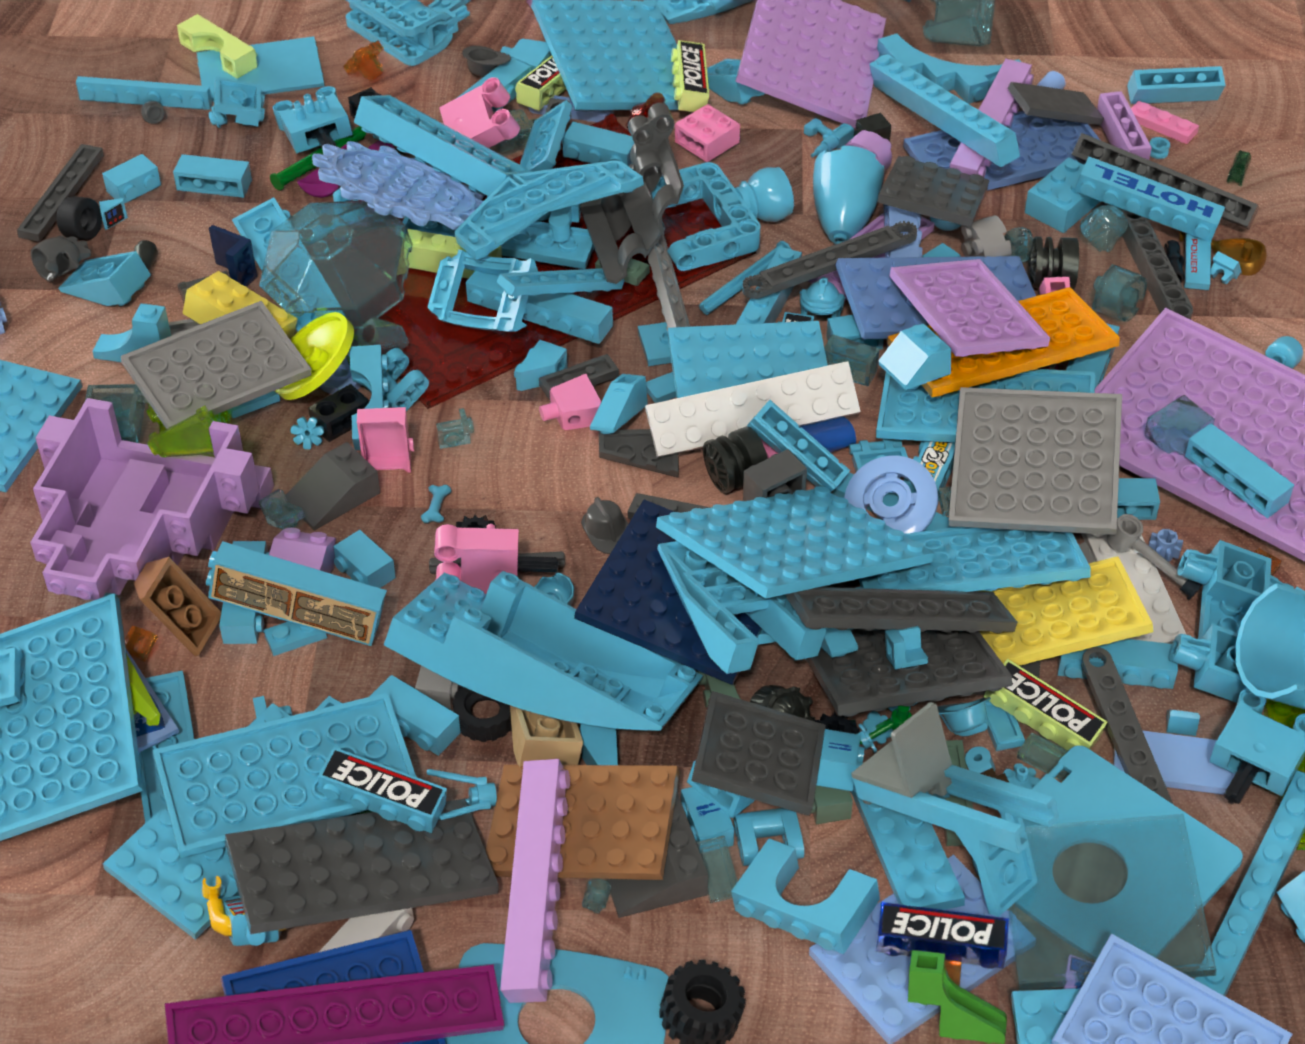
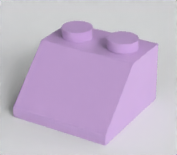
M286 528L274 537L269 555L330 573L334 569L335 554L333 546L336 543V538L328 537L323 532H313L310 534L300 532L297 528Z

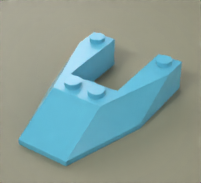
M678 541L658 544L659 554L709 657L726 674L750 670L759 643V639L734 616V614L746 613L795 660L818 656L827 628L819 630L807 628L786 598V594L765 599Z

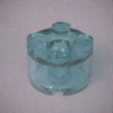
M1112 264L1104 275L1098 276L1094 282L1093 288L1096 290L1092 309L1124 322L1130 321L1139 310L1136 307L1138 300H1144L1147 289L1146 278L1142 277L1139 273Z

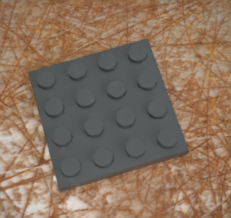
M898 156L878 195L877 203L972 227L990 180L984 179L983 176L978 174L969 175L962 173L956 168L946 169L939 167L933 162L924 163L916 161L910 156Z
M712 691L691 781L809 816L814 803L826 725Z

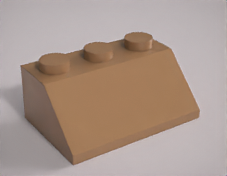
M170 557L146 563L134 582L139 599L194 656H199L221 618V611Z

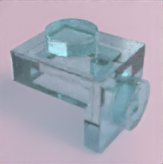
M464 408L459 409L460 419L436 423L440 449L470 444V433L474 432L472 418L466 417Z
M277 489L259 501L267 523L279 529L293 528L298 524L299 520L305 517L301 507L288 503L281 489Z

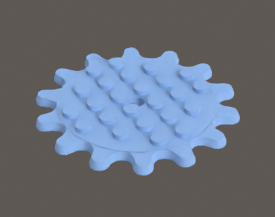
M349 141L346 144L347 150L334 145L324 144L322 147L323 155L317 153L312 155L313 165L320 168L318 171L319 179L323 182L341 186L340 191L343 198L366 201L367 205L380 215L391 214L398 218L406 216L419 226H425L429 221H437L456 230L484 202L482 201L485 196L484 193L474 192L468 188V185L452 180L450 178L451 175L435 171L429 163H422L415 158L402 156L395 149L388 146H380L379 151L368 149L357 142Z

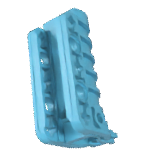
M346 0L349 2L350 8L353 9L346 14L347 26L409 66L418 65L443 51L452 40V33L458 31V22L470 16V11L467 10L466 5L451 12L446 8H429L418 0Z

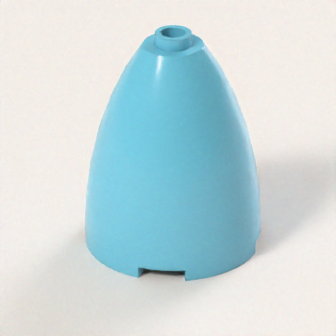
M842 146L841 150L831 152L824 150L815 160L813 173L815 207L824 232L834 244L849 240L866 226L875 210L878 195L883 186L885 166L875 159L876 154L860 147Z

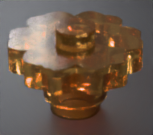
M379 41L359 48L343 66V69L348 75L360 71L364 78L373 81L384 72L382 64L377 58L384 50V47Z

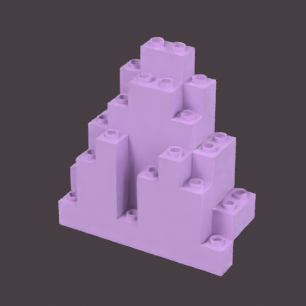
M87 398L74 420L48 416L36 436V442L45 470L33 488L43 522L30 542L36 561L47 564L42 573L48 591L55 594L75 596L84 600H96L104 597L105 593L120 595L127 580H136L148 562L170 557L179 565L184 554L198 556L201 548L214 550L233 512L248 514L251 507L263 509L274 487L271 468L254 465L252 453L243 451L238 425L216 421L211 423L209 432L215 457L121 440L112 402Z

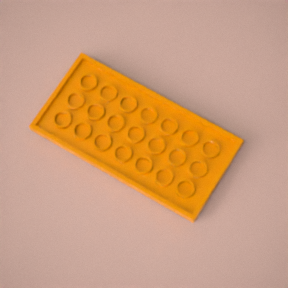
M1071 287L1018 301L1050 337L1047 347L1020 349L1012 352L1002 351L990 354H974L966 357L955 356L951 351V374L922 384V386L932 398L943 396L960 390V387L969 388L983 383H990L994 380L1012 377L1016 374L1037 370L1048 365L1059 364L1066 360L1084 357L1099 351H1106L1119 346L1120 337ZM927 325V327L938 336L934 329L930 325ZM899 333L887 336L888 346L891 345Z

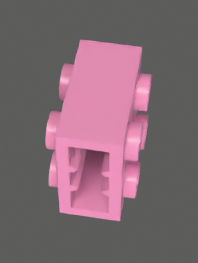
M706 104L675 123V142L705 162H709L740 142V124L709 104Z

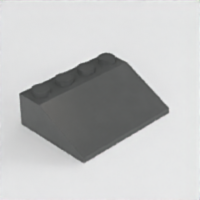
M676 793L663 880L605 879L618 918L708 895V873L678 793Z

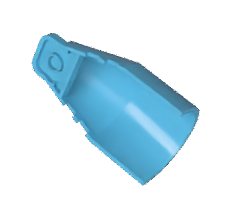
M1276 583L1253 601L1241 621L1236 640V666L1243 684L1254 695L1305 710V592Z

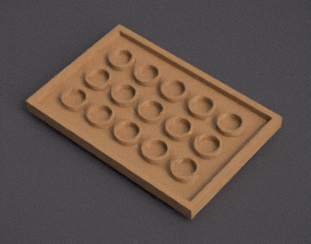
M504 765L488 838L486 854L496 877H512L523 766L519 767V765ZM563 765L570 775V787L565 790L568 812L566 816H563L562 825L565 829V842L560 846L563 868L561 872H558V878L663 880L680 774L678 766Z

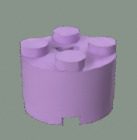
M863 130L844 145L860 147L876 154L875 159L885 166V171L891 165L890 141L874 132Z

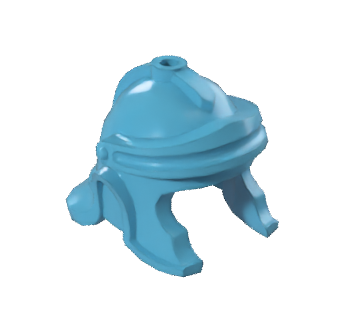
M822 277L819 281L812 283L808 289L800 291L801 314L807 315V312L817 315L832 314V318L840 317L846 297L844 294L839 293L838 289L828 281L827 277Z

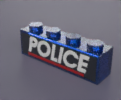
M881 902L876 952L885 953L889 956H912V950L945 954V961L952 964H973L987 969L1004 968L1008 945L1009 919Z

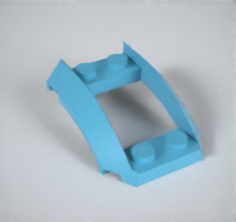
M458 250L457 255L454 257L448 256L440 261L428 304L430 311L437 315L440 321L492 331L516 332L527 326L522 322L529 295L513 297L508 295L504 289L496 317L453 311L464 268L493 275L538 272L533 259L522 261L516 258L486 256L476 260L468 252Z

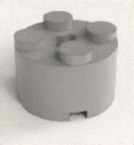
M988 216L974 221L972 227L961 226L965 243L961 244V248L965 257L1012 255L1010 240L1005 241L1003 233L1007 232L1006 228L998 216Z

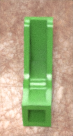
M912 950L909 969L908 1002L941 1006L939 1037L1005 1044L1006 1013L956 985L946 971L945 954Z

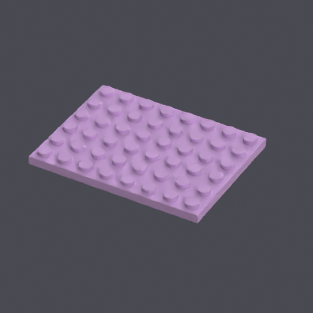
M757 0L735 82L840 123L849 124L856 129V120L867 117L874 82L869 64L879 57L877 50L878 39L883 37L886 18L841 0Z

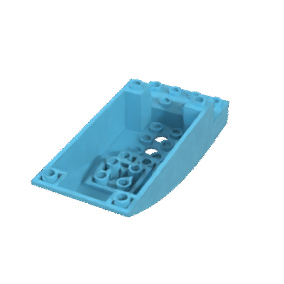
M502 571L491 581L487 594L479 588L471 587L460 581L458 577L444 572L392 618L384 642V646L434 673L496 701L560 720L616 729L661 731L703 678V675L695 672L693 668L574 619L575 608L520 580L516 575Z

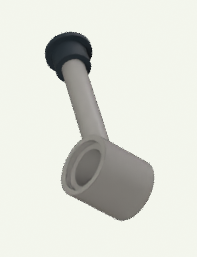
M1130 514L1121 515L1117 519L1116 535H1107V542L1110 547L1118 552H1127L1134 547L1180 585V590L1190 600L1203 584L1178 576L1177 568L1140 539L1143 532L1141 521Z

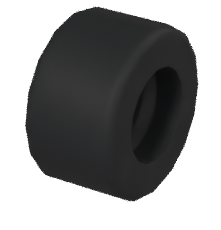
M67 197L62 201L57 211L59 231L67 238L76 237L78 240L93 239L100 231L102 225L100 206L91 198Z

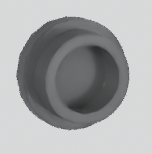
M148 101L142 106L141 115L146 122L156 124L163 119L164 108L157 101Z

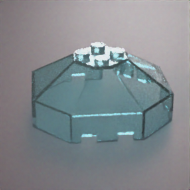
M366 201L309 203L271 231L259 286L283 310L293 316L301 317L304 313H314L315 317L318 318L327 313L337 312L344 315L352 323L354 329L365 328L403 300L405 292L403 282L407 279L409 269L408 254L412 252L413 243L403 222L391 214L380 215L376 213L373 208L367 205Z

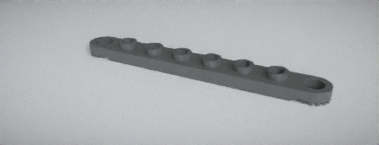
M900 221L893 226H885L761 271L760 274L749 276V278L746 277L743 280V294L751 299H759L836 271L835 265L838 258H872L910 244L917 238L916 225L914 223L910 224L909 221L907 223L905 221L901 223ZM751 286H759L757 290L756 288L754 290L753 288L750 289Z
M1092 647L1086 650L1081 663L1082 669L1087 676L1088 684L1102 718L1108 722L1106 728L1124 772L1173 804L1110 653L1100 647ZM1098 657V659L1104 660L1105 665L1095 667L1089 660L1090 658Z

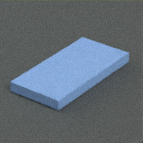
M1143 731L1166 787L1224 795L1235 774L1209 762L1217 740ZM1114 747L1113 765L1124 772Z

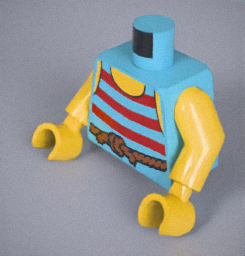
M216 876V886L214 887L208 886L206 879H203L202 895L209 899L207 907L214 931L229 937L235 946H258L262 943L276 942L280 939L281 932L286 929L250 934L240 896L223 897L220 899L221 878Z

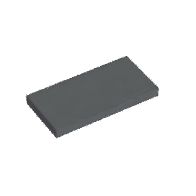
M1011 82L1008 86L1009 92L1026 115L1101 125L1104 120L1103 116L1084 92Z

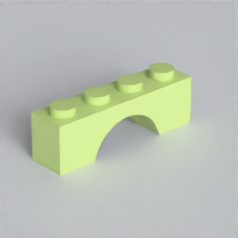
M196 14L177 25L180 44L193 52L202 50L220 52L223 70L238 79L257 68V54L252 46H249L200 15Z

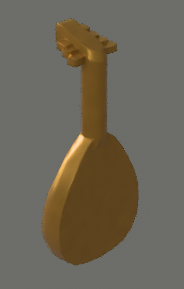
M1179 231L1180 241H1183L1186 233ZM1230 238L1218 241L1212 239L1211 249L1214 255L1219 251L1239 262L1242 271L1241 275L1251 276L1257 274L1266 262V246L1260 241L1249 238Z

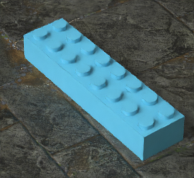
M391 95L361 96L354 123L361 126L364 132L376 134L382 142L396 145L397 150L414 155L417 161L429 163L435 171L451 175L450 178L452 180L469 185L468 188L470 190L484 193L487 195V198L508 176L513 179V174L532 172Z

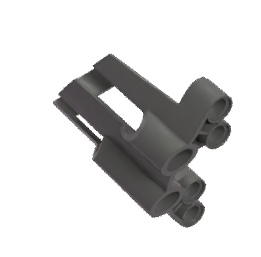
M664 103L652 105L648 110V118L639 115L633 117L628 123V129L635 143L630 151L632 163L629 167L643 176L644 185L629 193L622 192L580 203L581 214L606 281L617 284L628 276L627 266L635 254L641 253L646 258L666 229L662 221L663 213L669 205L678 204L684 187L668 140L675 123L668 106ZM663 175L667 185L661 187L653 199L652 193ZM633 227V230H634L635 233H632V234L628 235V236L622 241V243H621V245H620V247H619V250H618V247H617V244H616V243H617L619 240H621V239L629 232V230Z

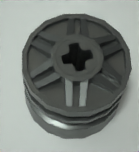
M1035 236L1028 260V273L1032 287L1039 288L1041 277L1043 280L1050 277H1069L1070 287L1075 289L1079 269L1078 238L1061 237L1057 248H1054L1052 237H1047L1043 248L1042 237Z
M747 426L732 431L728 434V438L721 435L716 439L706 441L703 445L704 462L710 479L715 487L724 494L743 486L744 470L768 459L761 439L751 427Z

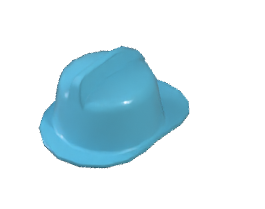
M991 697L968 703L937 706L941 718L951 732L960 736H970L983 732L988 728L985 702L990 700Z

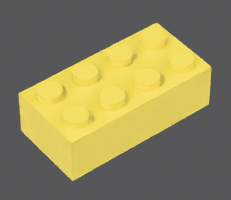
M220 271L188 288L183 308L184 315L199 324H203L262 301L290 340L294 336L298 319Z

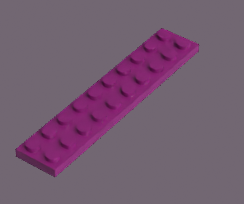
M494 964L165 1003L164 1006L168 1044H399L501 1031L504 1028Z

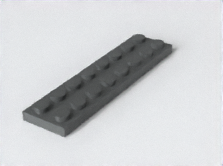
M817 587L786 594V598L805 626L814 630L821 628L847 630L848 628L872 631L874 629L891 630L919 626L921 632L940 630L943 632L967 631L975 633L977 631H991L993 633L1015 632L1018 623L994 592Z

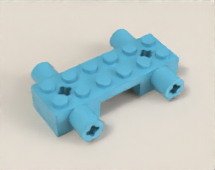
M1219 540L1210 554H1203L1199 551L1188 549L1182 555L1177 570L1178 576L1203 584L1198 639L1190 635L1178 634L1171 645L1169 660L1195 670L1194 688L1236 703L1240 692L1247 688L1243 684L1236 666V640L1241 621L1253 601L1272 585L1279 583L1294 588L1287 583H1282L1271 575V558Z

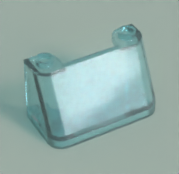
M932 0L936 3L934 22L932 19L927 20L925 26H923L926 39L929 38L931 42L980 47L990 44L995 0Z

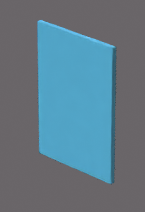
M315 37L249 45L256 51L257 68L238 79L223 70L220 52L214 50L197 52V65L199 66L201 85L210 87L212 102H214V83L216 77L260 84L261 94L264 95L324 87Z

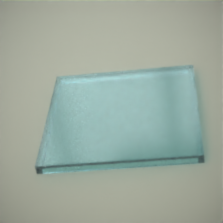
M1184 814L1053 824L1050 827L1044 825L1025 826L1038 882L1008 908L1019 990L1082 986L1111 934L1189 977L1216 976V966Z

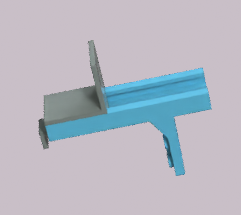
M929 702L891 733V742L851 773L857 796L866 804L874 803L954 831L976 862L989 914L999 917L1038 882L1023 819L1047 827L1052 826L1060 819L1055 797L952 765L937 704ZM948 793L996 809L1000 813L1001 818L932 795L945 796Z

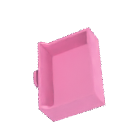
M406 407L357 409V428L361 456L376 470L404 469L411 473V451H414L413 438H409Z

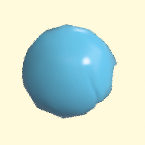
M557 572L552 577L543 576L537 585L534 586L570 606L573 604L574 585L571 579L562 573Z

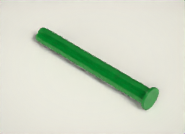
M357 126L352 129L353 135L334 140L338 148H342L349 141H361L365 138L366 132L362 130L361 126ZM323 149L316 150L277 174L272 173L270 181L274 188L281 191L286 184L315 168L312 155L315 153L323 155Z

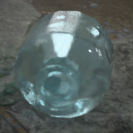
M1025 227L1011 229L1004 235L1005 241L1010 240L1011 256H1019L1022 263L1027 262L1033 244V234Z

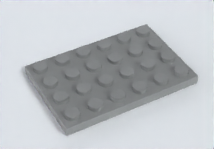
M262 301L121 356V363L169 434L311 376L310 366Z

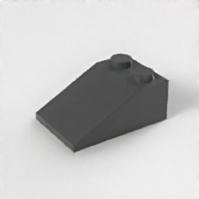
M346 442L324 454L284 496V501L315 531L380 494L378 471Z

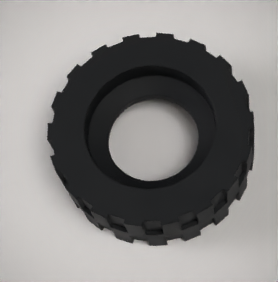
M463 686L460 687L458 692L456 691L455 699L452 702L453 712L459 715L460 730L463 736L469 737L470 740L486 742L489 740L495 741L500 737L503 738L509 731H512L510 705L476 693ZM480 701H494L499 705L498 714L490 718H477L471 713L472 705Z

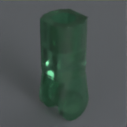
M1241 150L1237 152L1228 174L1227 183L1232 181L1242 186L1251 161V154L1249 152Z

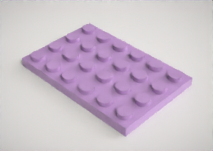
M980 259L891 267L890 278L938 336L951 348L955 356L966 357L974 354H990L1002 351L1012 352L1014 350L1036 349L1049 345L1050 337Z

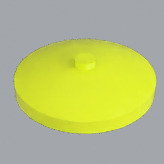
M332 312L312 320L291 338V342L310 366L311 376L277 389L275 392L283 399L293 400L311 393L322 385L337 370L352 345L354 338L352 323L341 313Z

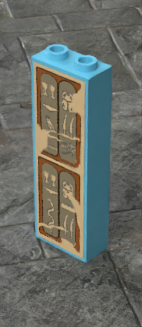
M223 541L218 552H212L208 567L212 569H210L206 579V585L210 586L208 598L372 646L379 627L387 590Z

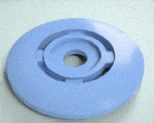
M898 455L880 457L862 466L849 481L844 496L848 503L857 508L866 510L870 506L873 513L883 519L887 526L900 530L904 534L924 531L933 520L938 506V490L931 473L919 462ZM900 478H906L916 488V493H911L909 486ZM893 492L899 496V501L894 506H886L883 503V498L887 493Z

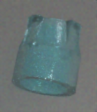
M602 879L588 880L582 907L594 913H600L603 908H606L611 885Z

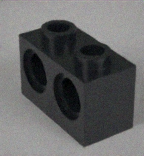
M349 384L309 406L310 418L315 417L318 419L316 426L324 427L322 436L328 442H331L352 430V415L357 413V409H364L368 405L369 400L352 384Z

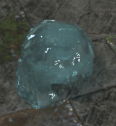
M1110 204L1095 208L1080 223L1082 234L1099 252L1102 250L1110 252L1118 238L1128 228V221L1124 212Z

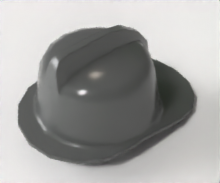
M484 46L466 47L462 52L463 57L467 59L469 71L482 77L490 73L497 65L511 60L510 55Z
M595 497L594 503L589 506L581 521L582 527L593 546L605 554L612 552L628 526V522L622 514L620 507L615 502L601 500L599 497Z

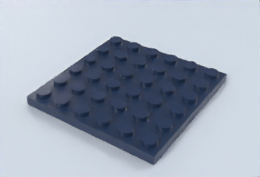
M644 499L577 607L574 619L733 685L739 672L726 674L709 657L657 549L658 544L676 541L656 528L657 517L670 515L674 511ZM746 613L734 614L758 638L762 628Z

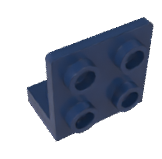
M211 225L209 233L215 263L227 268L230 278L248 287L258 277L251 239Z

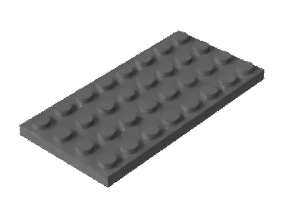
M466 800L446 801L441 814L467 807ZM371 812L225 834V845L250 934L498 894L499 884L471 813L445 820L439 818L432 833L424 830L416 831L405 823L397 820H386L378 813Z

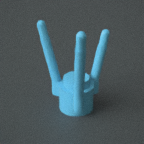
M431 769L426 771L427 775L475 784L474 787L469 788V798L465 799L467 805L470 806L443 813L439 817L441 820L478 810L490 809L496 805V787L494 783H487V777H471Z

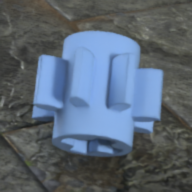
M1162 529L1158 534L1152 532L1148 545L1169 562L1173 558L1179 559L1183 540H1178L1177 532L1170 529Z

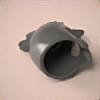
M52 237L39 242L31 249V259L36 271L49 283L72 269L79 268L80 260L91 256L88 243L86 241H78L76 237Z

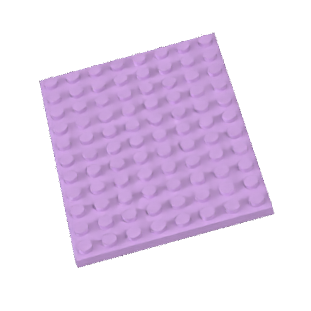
M1165 308L1095 388V393L1122 394L1119 466L1142 478H1155L1158 486L1305 561V375ZM1212 423L1294 484L1289 503L1267 519L1185 457L1189 438Z

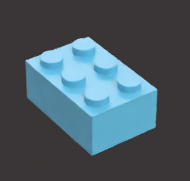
M1068 157L1028 190L1025 214L1065 233L1101 201L1075 192L1084 165Z

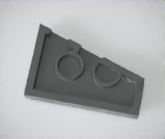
M650 429L616 430L612 434H602L599 431V458L679 478L678 453L657 458Z

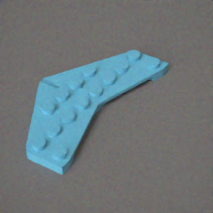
M616 160L513 174V179L508 176L455 230L456 242L476 260L484 258L546 213L622 192H632L644 185L643 176L625 163Z

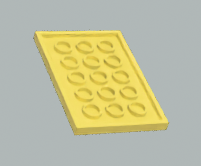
M1117 556L1089 563L1091 577L1081 578L1078 581L1065 580L1047 585L1039 583L1025 585L1021 588L1006 587L998 588L994 591H976L994 592L1018 622L1015 632L993 633L991 631H979L1003 664L1009 659L1020 666L1154 632L1153 623L1120 558Z

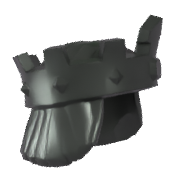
M766 685L756 691L750 699L751 703L815 721V717L810 715L809 705L814 702L811 697L803 696L798 687L794 686L786 689L779 685Z

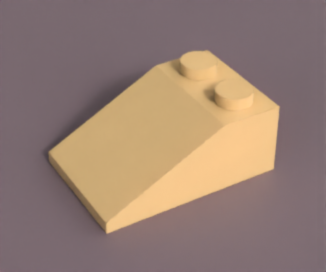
M510 705L513 750L519 767L523 766L524 761L559 759L562 765H578L583 740L577 723L540 715Z

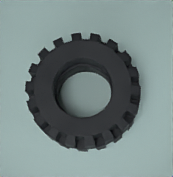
M698 960V964L689 961L685 963L684 968L682 966L677 967L674 974L669 976L660 1003L659 1016L663 1018L662 1026L664 1030L670 1029L668 1036L672 1040L678 1038L680 1040L679 1044H725L726 1040L730 1041L734 1037L743 1014L746 999L743 998L745 990L743 986H739V978L731 976V970L727 967L722 969L718 967L719 963L712 961V964H706V960ZM688 1000H705L712 1004L716 1011H701L692 1006Z

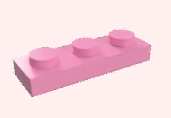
M1138 101L1131 108L1139 125L1185 144H1188L1198 133L1199 125L1172 115L1167 111L1155 108L1148 103Z

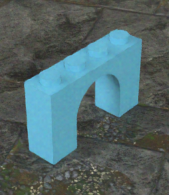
M769 838L731 891L735 911L744 917H752L762 921L771 928H779L792 933L796 938L807 939L817 943L826 950H834L844 954L880 900L877 879L849 869L833 894L823 902L810 906L791 904L784 900L781 894L799 869L796 849Z

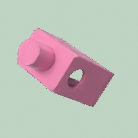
M584 374L551 388V403L539 406V411L543 421L557 418L563 430L590 427L601 404V400L587 374Z

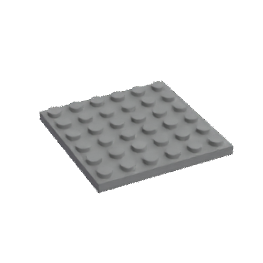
M960 387L949 526L1116 535L1122 394Z

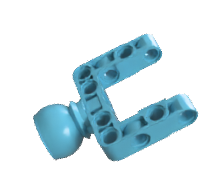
M706 162L680 169L679 172L684 187L678 204H671L667 208L703 198L722 227L717 229L710 228L686 236L685 239L671 244L667 252L680 271H687L758 250L760 247L761 226L757 218L763 221L777 222L793 212L794 197L785 172L780 167L762 168L755 172L748 182L741 181L739 186L734 188L721 168L715 163ZM663 175L652 193L653 199L660 188L667 185Z

